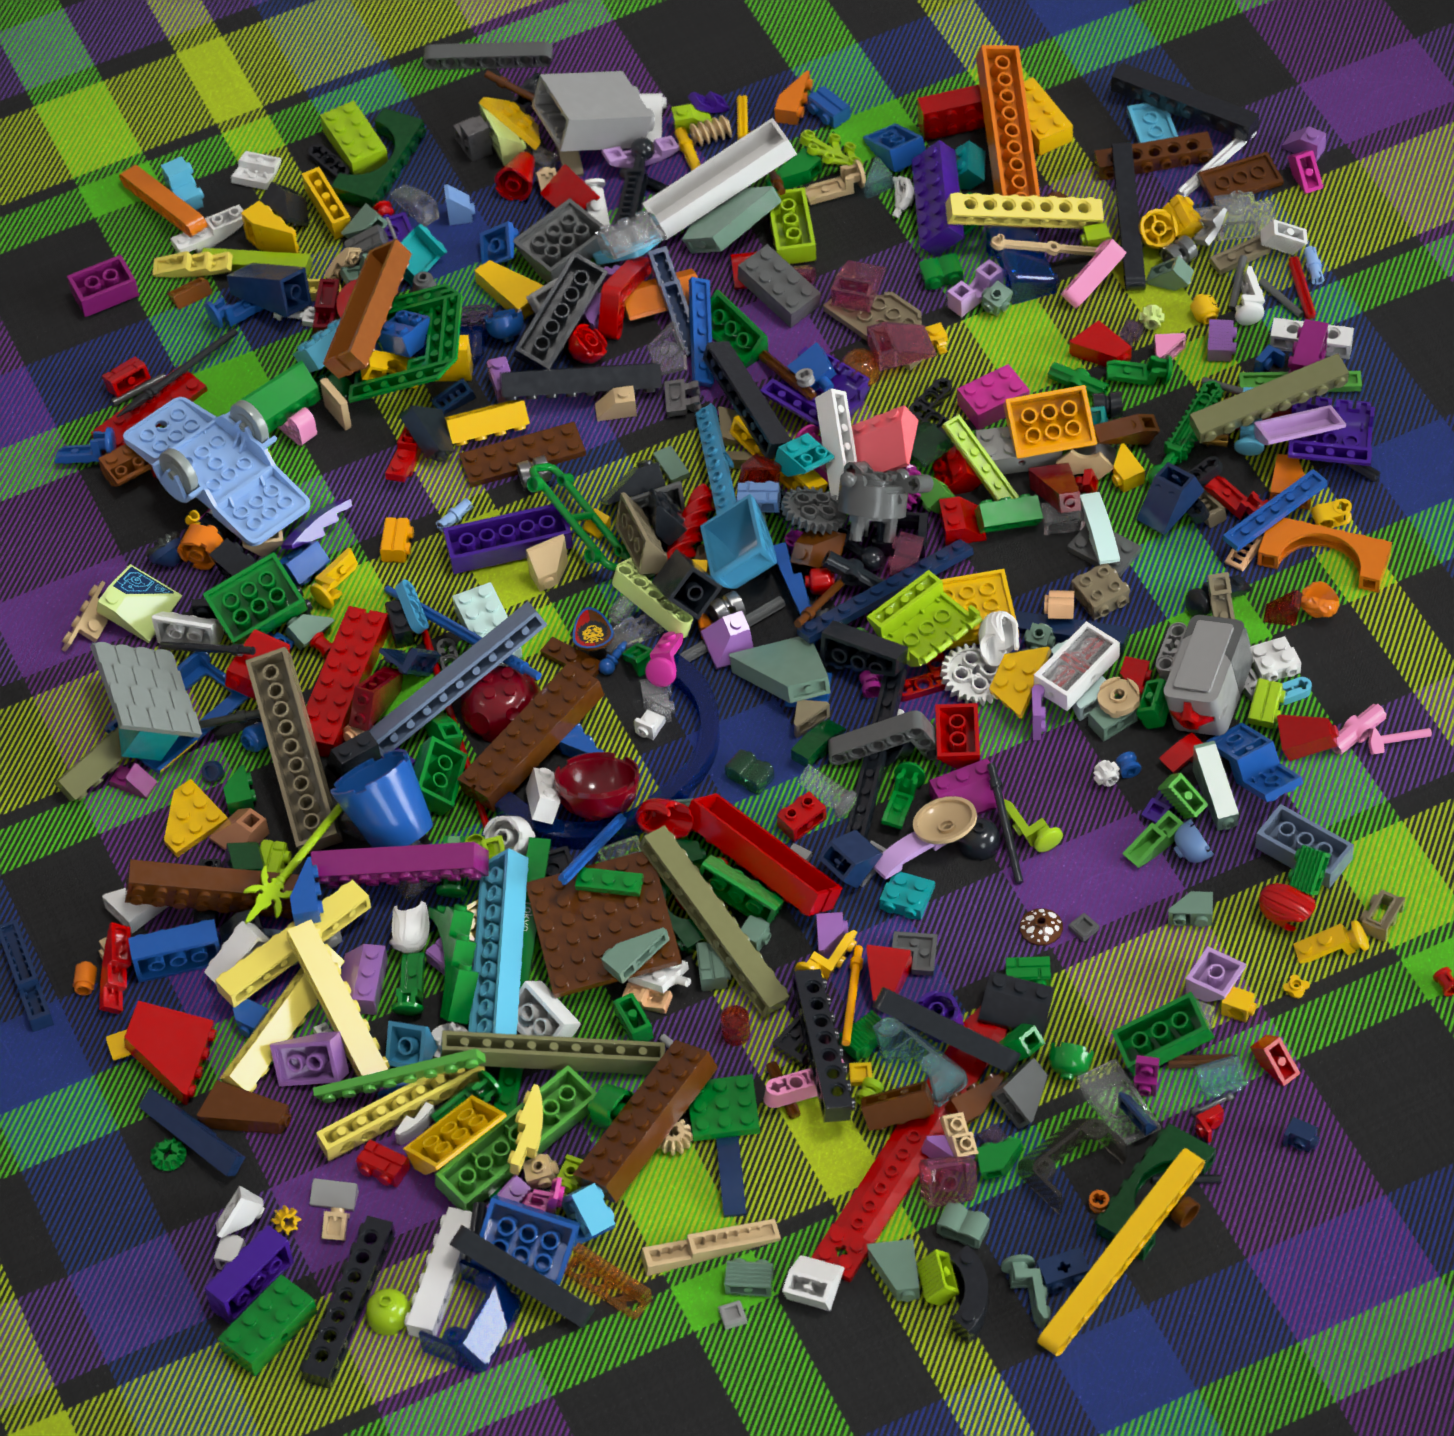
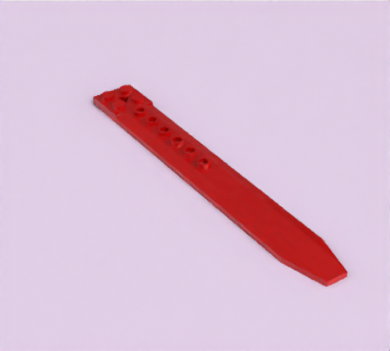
M981 1006L964 1021L965 1027L996 1042H1000L1006 1037L1008 1029L978 1021ZM948 1046L926 1080L934 1101V1114L925 1119L917 1118L909 1120L905 1124L897 1125L811 1258L844 1267L841 1278L848 1282L852 1281L868 1256L867 1244L877 1242L930 1157L924 1154L921 1149L926 1136L945 1135L940 1118L948 1115L944 1108L950 1101L948 1098L956 1092L960 1091L961 1094L966 1092L967 1087L975 1082H979L989 1066L988 1063L956 1047ZM844 1249L847 1255L837 1256V1250Z

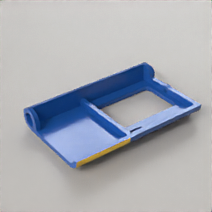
M194 652L177 666L178 671L181 673L185 690L190 689L204 676H209L231 692V695L201 720L230 715L250 697L225 686L226 674L210 663L211 658L207 652ZM116 718L105 726L107 734L118 727ZM216 726L201 729L202 735L200 738L179 736L161 761L139 760L160 774Z

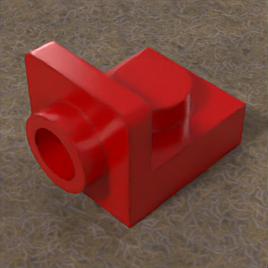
M1220 1104L1196 1116L1195 1131L1207 1143L1212 1141L1211 1129L1219 1127L1223 1122L1224 1110Z

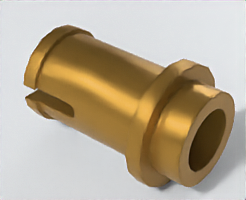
M1219 435L1210 442L1205 441L1203 444H1206V447H1209V445L1227 447L1228 441L1220 440H1228L1229 435Z

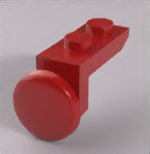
M1218 475L1204 486V489L1239 520L1247 514L1251 515L1269 502L1268 499L1262 501L1254 491L1247 498L1225 478Z

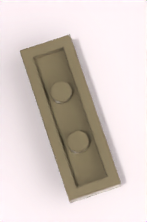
M1258 235L1211 256L1210 264L1221 275L1237 268L1240 255L1247 256L1246 263L1270 253L1271 248L1265 247V245L1262 246L1261 235Z

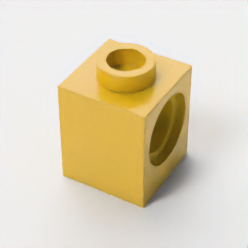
M1233 986L1226 998L1222 1000L1221 1014L1246 1023L1249 1015L1253 1016L1256 1010L1257 1003H1254L1255 994Z

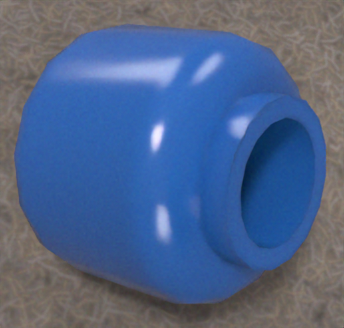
M256 722L243 729L241 743L246 750L256 753L269 746L262 722Z

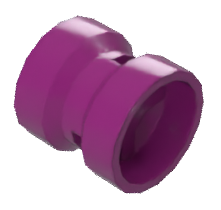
M867 670L861 672L859 679L863 685V696L866 698L878 697L882 684L880 683V675L872 674Z

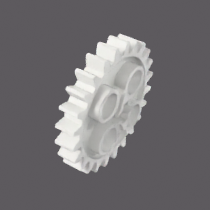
M973 643L972 648L964 644L963 650L957 646L955 651L950 650L949 656L946 655L944 662H942L940 676L943 678L941 684H946L945 691L952 690L950 697L958 696L957 702L964 699L965 703H969V701H972V703L980 702L984 706L987 700L992 704L995 697L990 693L989 687L999 666L992 667L987 665L981 656L980 648H976L975 643Z

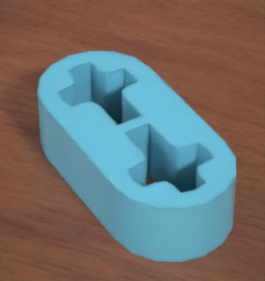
M1298 677L1282 683L1286 696L1284 703L1279 705H1287L1308 697L1311 694V681L1306 677Z

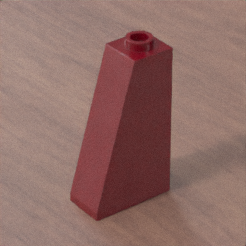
M1069 463L1028 468L1030 488L1060 513L1081 510L1080 491Z

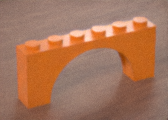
M1285 517L1265 531L1258 551L1257 565L1278 569L1281 561L1295 550L1309 546L1329 547L1342 552L1355 564L1359 573L1358 588L1379 593L1391 556L1392 542Z

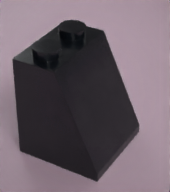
M677 549L652 581L667 600L698 620L723 588L719 582L697 563Z
M366 730L331 749L326 762L327 766L336 778L340 779L347 772L371 758L374 761L381 759L379 744L371 733Z

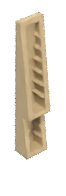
M775 1219L689 1234L686 1240L643 1247L641 1260L646 1276L774 1243L780 1241L781 1237Z

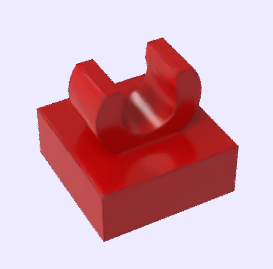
M1092 468L1084 469L1083 477L1075 478L1080 492L1088 494L1098 491L1099 480Z

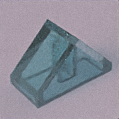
M879 157L874 158L865 183L866 198H871L893 188V174Z

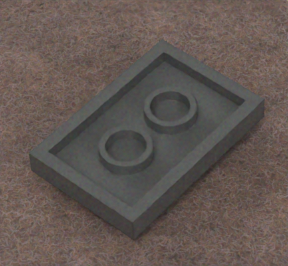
M1085 525L1069 543L1067 551L1094 566H1100L1102 564L1098 562L1089 540L1088 528ZM1113 531L1120 562L1108 564L1118 572L1120 578L1142 552V546Z

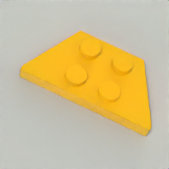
M488 97L481 99L479 104L534 150L539 147L540 135L538 124L535 123V120L530 115L524 114L517 104L508 100Z
M1050 647L1004 654L989 691L995 698L1000 699L1003 705L1014 711L1018 718H1023L1032 697L1034 674L1048 661L1052 652Z

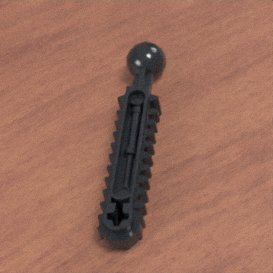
M640 137L631 145V154L635 160L633 168H627L611 238L612 248L631 245L636 239L642 203L649 177L645 164L647 160L652 158L655 152L654 144L648 138Z
M780 488V492H781L780 508H781L782 499H783V496H785V493H786V492H785L783 489ZM779 509V512H772L784 520L786 519V516L782 515L783 510ZM842 527V529H838V532L846 534L842 555L847 551L854 554L863 563L864 569L870 572L882 568L885 562L882 550L874 546L864 548L855 541L849 540L850 528L845 529V527Z

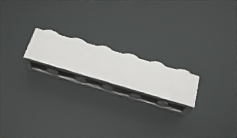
M829 389L817 396L815 401L822 445L835 456L833 460L826 463L830 494L831 496L836 495V500H838L840 477L844 473V466L848 462H857L846 392Z
M449 1207L446 1215H442L440 1221L441 1230L434 1237L433 1252L427 1256L426 1271L420 1275L418 1293H414L412 1298L413 1307L411 1312H407L404 1325L407 1326L410 1336L435 1341L466 1256L449 1244L461 1225L470 1229L472 1212Z

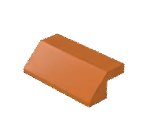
M692 268L676 272L688 305L689 279L691 277L698 278ZM655 278L643 281L626 298L624 309L630 321L667 311Z

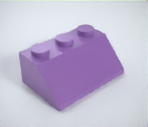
M363 944L345 954V962L343 963L340 976L343 982L347 981L351 989L350 996L360 1006L361 1012L359 1013L377 1015L388 956L386 947L383 945Z

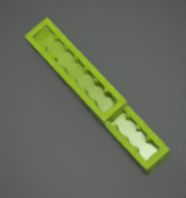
M203 248L202 252L208 251L212 255L229 251L233 255L231 271H237L251 263L305 267L308 277L313 265L311 254Z

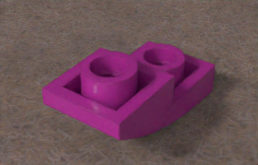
M1137 1055L1133 1093L1141 1096H1156L1159 1058Z

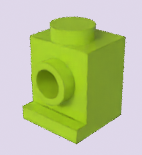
M568 1154L557 1177L562 1178L561 1186L565 1187L564 1192L571 1193L581 1188L573 1173L583 1160Z

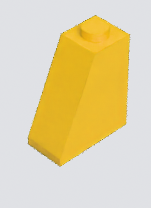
M460 335L458 359L436 381H459L462 378L465 381H472L473 362L468 335Z

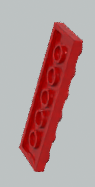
M187 371L160 390L151 400H147L143 405L117 418L116 416L123 410L121 409L93 430L91 436L94 439V431L105 432L107 427H112L116 436L117 449L126 444L123 435L129 428L177 397H185L192 402L208 391L207 386Z

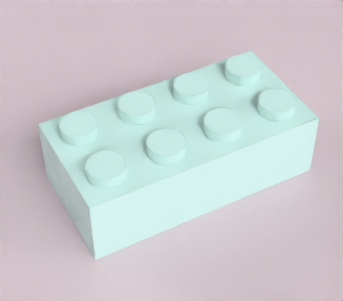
M491 582L452 596L454 609L461 625L482 638L508 617ZM521 647L512 655L518 658L523 657Z

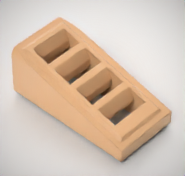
M1260 535L1252 541L1253 545L1247 544L1245 546L1250 549L1249 551L1243 548L1238 551L1245 554V557L1238 555V552L1232 548L1224 561L1225 564L1243 572L1259 551L1263 536ZM1234 557H1235V558L1241 560L1242 563L1239 564V563L1234 562V561H1232V560H1233Z

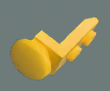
M347 548L316 576L315 580L317 583H313L310 587L313 598L324 608L331 609L334 607V600L343 595L341 591L335 588L358 565L351 548Z
M1357 920L1351 921L1352 929L1349 931L1340 923L1294 943V948L1299 963H1307L1339 949H1343L1347 955L1356 952L1359 948L1366 951L1369 949L1367 935L1361 924Z
M853 930L845 934L829 960L814 951L807 963L798 962L796 964L795 971L820 969L822 978L828 980L836 967L839 969L842 967L846 960V957H844L847 951L851 953L857 943L854 940L857 932Z

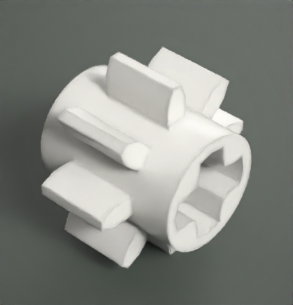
M1103 760L1094 768V780L1098 785L1112 786L1119 780L1120 773L1118 771L1120 768L1115 762L1110 763V761Z

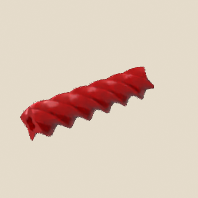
M704 483L697 486L689 496L687 506L682 513L686 520L684 523L687 531L671 546H668V559L676 549L690 559L697 555L694 550V544L703 541L700 525L708 521L707 514L716 510L712 490Z

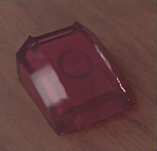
M938 1157L920 1160V1191L923 1202L928 1208L974 1199L977 1190L976 1162L971 1157Z

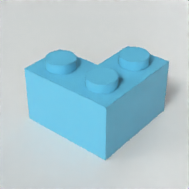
M181 156L161 165L167 189L195 210L204 207L202 201L204 194L200 187H196V182L191 175L193 169L189 162L186 163Z
M595 1183L575 1190L564 1196L562 1201V1207L568 1219L576 1218L577 1222L581 1223L580 1228L585 1238L592 1237L615 1224L613 1220L614 1213L610 1207L606 1206L603 1200L604 1194Z

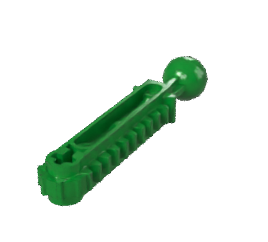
M1207 381L1202 384L1198 393L1195 394V399H1192V405L1189 404L1188 410L1185 411V416H1182V421H1179L1178 427H1175V432H1172L1171 438L1164 442V453L1167 455L1162 464L1155 465L1149 470L1147 478L1150 486L1155 475L1167 462L1173 465H1180L1182 460L1187 461L1188 453H1191V447H1194L1195 442L1198 441L1190 426V414L1221 402L1223 390L1217 382Z

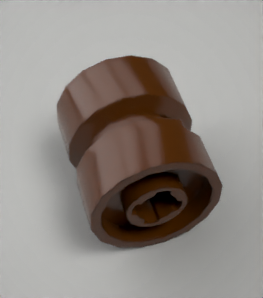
M1186 1193L1183 1194L1168 1214L1182 1228L1187 1226L1196 1217L1200 1209L1199 1203L1190 1196L1185 1197Z

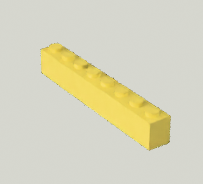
M351 880L349 883L342 885L334 894L322 900L324 913H320L321 922L313 924L314 926H319L322 932L321 939L325 942L371 908L369 895ZM294 921L279 934L273 935L264 945L257 947L246 958L239 960L227 972L221 973L215 980L218 992L234 1008L298 962L287 940V930L295 927Z
M312 920L288 929L287 940L334 1032L340 1031L344 1051L357 1077L390 1069L388 1060L385 1056L382 1057L379 1052L380 1046L375 1037L372 1038L369 1033L370 1026L368 1021L362 1019L359 1013L361 1009L358 1002L352 1000L350 996L351 989L347 981L343 982L340 976L342 973L338 963H333L330 957L332 956L328 944H324L321 939L322 932L319 926H314Z
M330 947L332 952L330 957L333 963L337 962L341 969L345 961ZM302 967L221 1075L220 1079L223 1082L253 1092L257 1087L256 1082L268 1072V1066L273 1061L270 1044L292 1039L294 1030L300 1027L306 1020L305 1015L317 1005L318 998Z

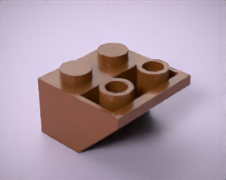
M126 444L98 458L102 474L111 486H120L153 468L151 464Z

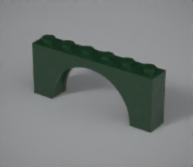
M382 108L374 120L376 133L392 142L395 147L394 152L382 167L372 172L360 175L339 173L331 185L339 200L360 208L365 204L374 208L378 202L383 201L385 194L391 190L395 179L400 176L402 168L408 164L410 156L417 150L419 142L425 138L426 128L423 119Z
M1169 1123L1165 1130H1160L1155 1144L1147 1148L1142 1162L1135 1164L1131 1177L1122 1182L1117 1196L1113 1195L1111 1197L1107 1210L1098 1215L1095 1221L1097 1225L1096 1234L1112 1242L1136 1211L1134 1202L1142 1186L1153 1178V1175L1165 1173L1183 1149L1186 1148L1205 1160V1165L1199 1175H1205L1215 1162L1216 1149ZM1156 1232L1153 1233L1137 1254V1258L1141 1260L1146 1258L1155 1245Z

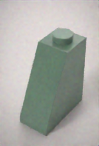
M913 1239L867 1244L869 1261L896 1301L910 1302L914 1299H920Z

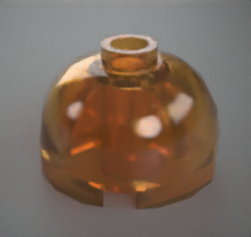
M857 348L849 351L842 358L841 362L855 369V373L860 372L870 378L868 386L873 385L879 379L880 366L878 358L871 351Z

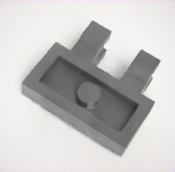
M684 379L664 381L667 417L687 415V410L698 412L701 409L698 380L691 381L690 383H685ZM686 394L690 395L691 398L686 399Z

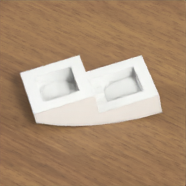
M425 1102L414 1119L406 1115L395 1131L397 1144L403 1145L420 1135L432 1123L433 1119L430 1115L435 1112L434 1105Z

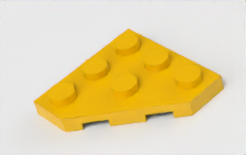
M192 779L173 791L164 836L165 845L177 858L213 834L228 819Z

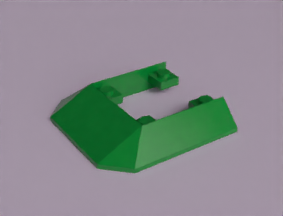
M444 283L394 297L392 308L386 317V322L401 310L430 317L426 354L409 359L407 370L371 380H363L361 372L356 373L354 384L350 385L348 401L352 403L439 380L458 359L462 294Z

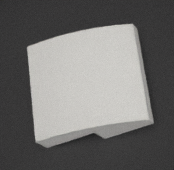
M245 151L238 160L239 167L231 176V183L267 190L277 174L281 158Z

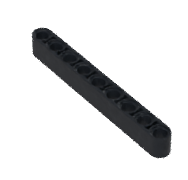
M1112 143V162L1121 248L1126 252L1122 258L1125 291L1146 290L1132 143Z

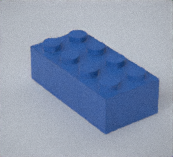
M214 919L203 920L190 925H180L167 930H158L149 934H139L128 938L131 957L139 983L207 968L209 962L221 950Z

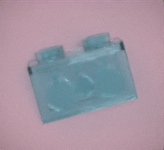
M1237 1054L1195 1066L1200 1092L1206 1097H1219L1222 1095L1221 1092L1228 1090L1231 1092L1243 1089V1086L1248 1085V1080L1244 1078L1240 1057Z

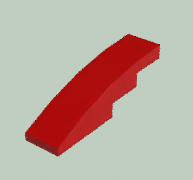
M113 922L109 924L103 955L99 1010L119 1015L123 1011V991L127 988V968L131 966V951L128 940L131 937V927Z

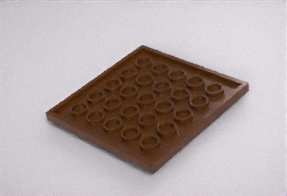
M642 851L585 866L587 868L643 874L644 880L640 897L576 890L577 874L567 885H563L561 881H558V876L561 873L527 882V892L555 999L618 982L614 976L604 969L601 958L606 950L613 948L617 943L663 927L667 930L669 941L630 978L682 964L658 872Z

